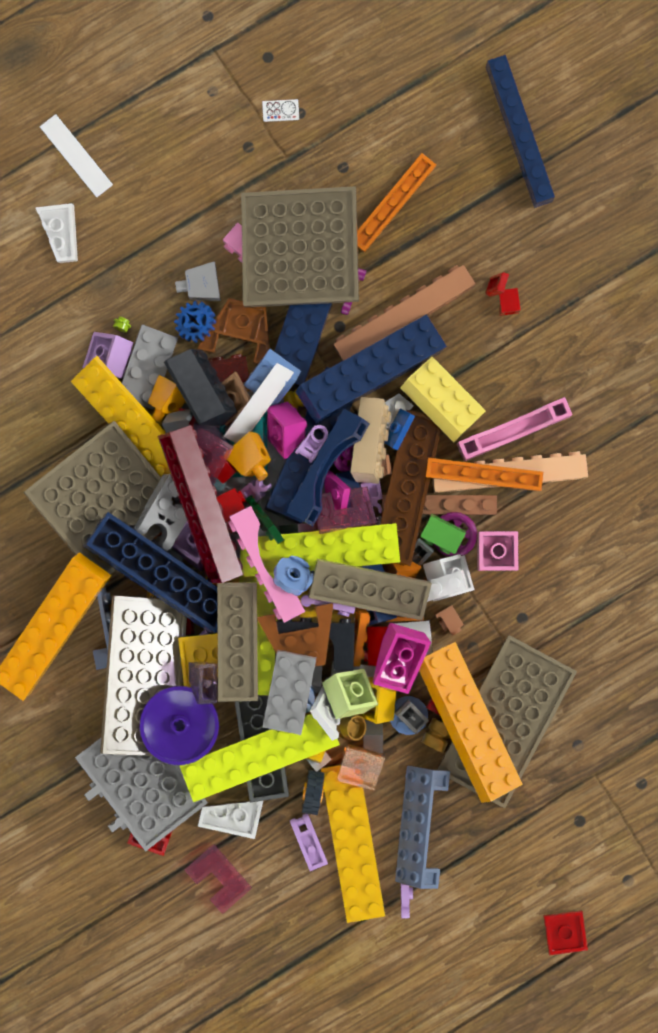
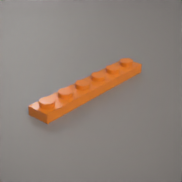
M421 153L357 230L358 248L365 253L435 169L437 164L423 153Z
M428 458L426 478L542 491L544 472Z

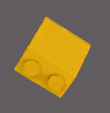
M368 677L378 705L366 713L359 714V716L375 724L393 721L396 690L374 685V677Z

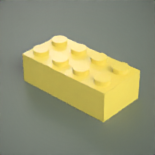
M433 357L427 360L400 387L453 442L485 412L482 406Z

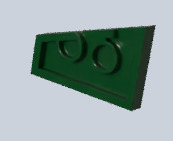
M253 496L247 497L245 499L246 502L252 507L259 519L260 529L269 540L272 541L274 539L277 544L284 541L280 532Z

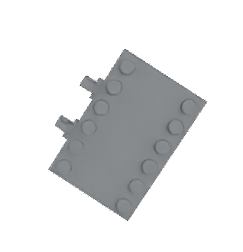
M100 738L75 757L93 781L90 784L92 789L84 794L86 799L90 801L97 794L101 798L104 796L116 812L114 816L117 818L107 827L111 832H114L119 827L123 830L128 828L144 851H147L208 803L205 798L193 802L179 765L162 762L154 756L101 754Z

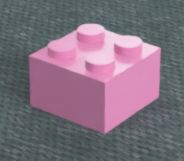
M518 531L478 532V571H517Z

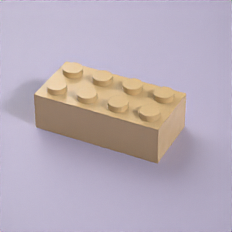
M361 397L358 416L362 417L370 425L361 441L354 444L351 474L356 482L379 484V480L383 478L384 467H381L382 460L386 458L384 442L388 441L389 431L386 430L387 423H390L391 411H389V407L384 399Z

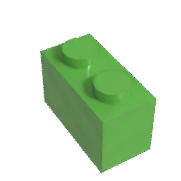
M431 513L420 537L423 538L422 541L431 546L433 544L440 546V550L446 554H455L466 531Z

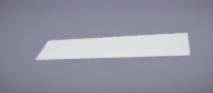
M56 114L40 126L96 197L113 185Z
M276 363L224 437L237 443L248 432H251L294 372Z

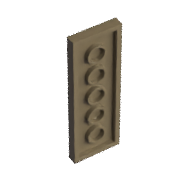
M317 559L308 597L423 620L432 583L426 580Z
M217 583L218 702L258 701L257 583Z

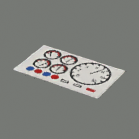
M298 99L262 101L264 122L299 120Z

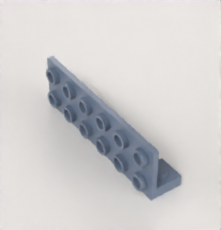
M105 586L98 594V602L107 648L93 651L96 670L107 668L111 618L109 604L112 602L110 593L106 592Z
M407 766L395 881L420 889H438L440 869L426 868L434 790L448 791L450 771Z

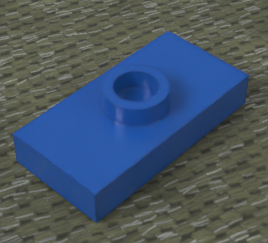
M400 408L393 423L390 425L388 441L384 443L398 450L415 416Z

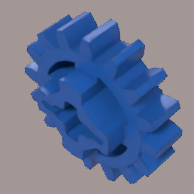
M194 301L193 305L186 303L187 308L180 307L181 314L176 313L179 320L174 321L178 325L175 329L188 342L192 339L194 343H197L198 338L204 341V336L210 337L209 331L215 330L212 324H216V320L213 318L215 314L203 302L198 304ZM192 319L196 320L199 325L194 324Z

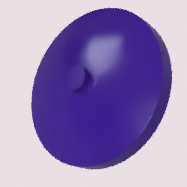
M172 686L156 693L146 704L140 719V733L148 751L160 761L172 765H186L204 757L213 747L219 730L218 715L210 699L202 692L187 686Z

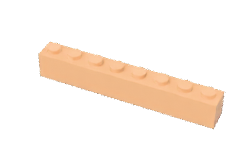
M580 451L570 452L569 456H561V453L550 454V458H542V455L531 456V460L515 457L510 462H504V459H495L493 463L485 464V461L474 462L476 464L544 472L542 483L588 478L586 454L581 455ZM432 478L434 493L500 487Z

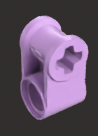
M322 425L314 426L300 443L295 453H300L312 463L327 439V429ZM314 430L322 431L323 438L321 440L314 437Z

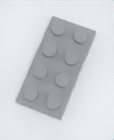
M145 325L140 327L121 383L143 407L153 410L154 407L148 404V400L158 376L165 377L167 367L164 361L172 357L178 338Z
M282 650L277 651L263 728L301 735L317 657Z

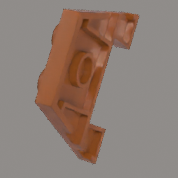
M229 298L218 314L216 324L212 325L215 330H210L211 336H205L204 341L200 342L198 350L215 354L219 335L255 343L258 345L253 363L258 364L269 350L266 307H244L243 301Z
M333 603L315 606L318 627L279 634L275 614L259 616L257 619L276 654L278 650L317 657L315 667L321 666L326 663Z

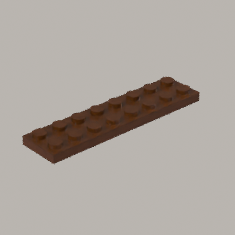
M406 410L415 417L396 453L380 525L397 524L399 564L411 566L430 478H426L428 458H435L441 429L426 414Z

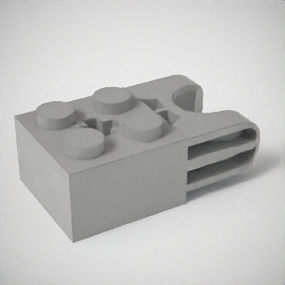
M171 474L161 477L134 527V530L138 533L145 534L153 524L158 525L162 531L158 545L164 551L171 549L187 521ZM171 498H174L175 500L174 505H172L173 501H171Z

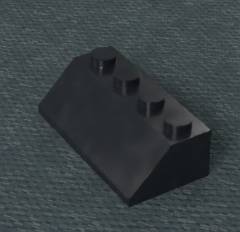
M190 349L164 361L198 425L223 426L238 413L233 400L229 398L225 386L220 382L216 375V370L211 366L208 356L203 350Z

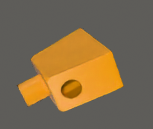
M159 375L148 404L156 408L152 418L161 423L165 414L178 412L179 408L185 403V400L173 381Z
M248 432L223 454L243 476L253 477L255 475L258 481H262L268 476L264 466L271 459L259 433Z

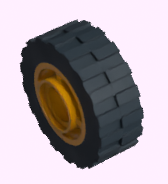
M308 771L302 795V813L318 815L324 792V772Z

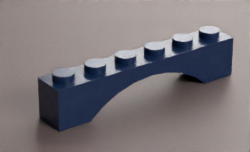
M343 409L342 413L337 417L332 431L328 433L326 442L318 451L316 460L308 469L306 478L299 485L296 496L289 503L287 513L311 526L315 524L322 511V488L330 467L343 451L361 441L370 423L362 417Z

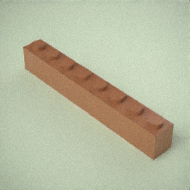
M454 266L448 271L449 274L442 277L440 275L433 279V284L426 287V285H423L416 290L417 293L412 297L407 295L400 300V304L397 306L391 305L384 310V314L379 317L374 315L368 319V323L363 327L358 325L351 330L352 333L348 336L342 335L335 340L334 349L342 361L346 360L427 314L429 316L473 289L476 283L465 266Z

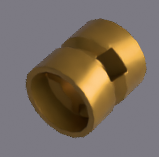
M359 715L340 718V724L336 728V731L339 732L338 738L354 741L360 740L366 732L364 718Z
M432 718L428 726L430 731L425 732L421 742L444 753L448 744L446 740L451 737L444 722Z

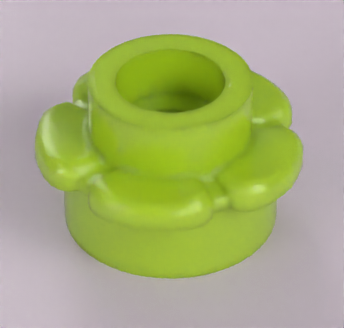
M119 317L113 320V328L118 331L127 333L128 329L131 328L130 321L126 318Z

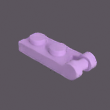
M304 595L301 598V604L305 607L312 604L319 606L331 603L311 599L308 595ZM333 603V609L339 610L338 614L348 617L350 613L354 614L355 607Z
M305 813L302 815L303 817L291 819L290 823L308 868L312 871L327 865L328 862L309 814ZM306 824L307 830L301 832L299 826Z

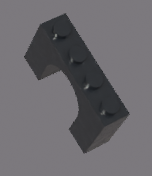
M300 617V621L290 619L283 622L282 619L277 620L279 634L319 626L318 621H312L310 617ZM340 618L339 622H331L329 637L334 645V670L353 671L355 622H351V619Z

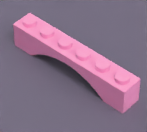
M564 397L505 424L459 441L457 446L465 462L572 416V412Z
M249 506L230 516L231 521L228 524L232 532L237 531L240 537L237 541L241 549L247 550L249 556L246 559L251 568L255 566L258 572L255 576L259 584L265 585L267 591L264 594L269 603L273 601L276 607L273 611L277 619H282L283 622H286L304 613L305 610L298 597L275 585L273 578L263 565L258 548L260 523L252 507Z

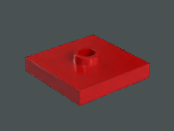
M582 910L543 915L549 956L588 950Z

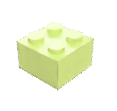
M365 669L337 673L322 683L336 719L363 714L378 705Z

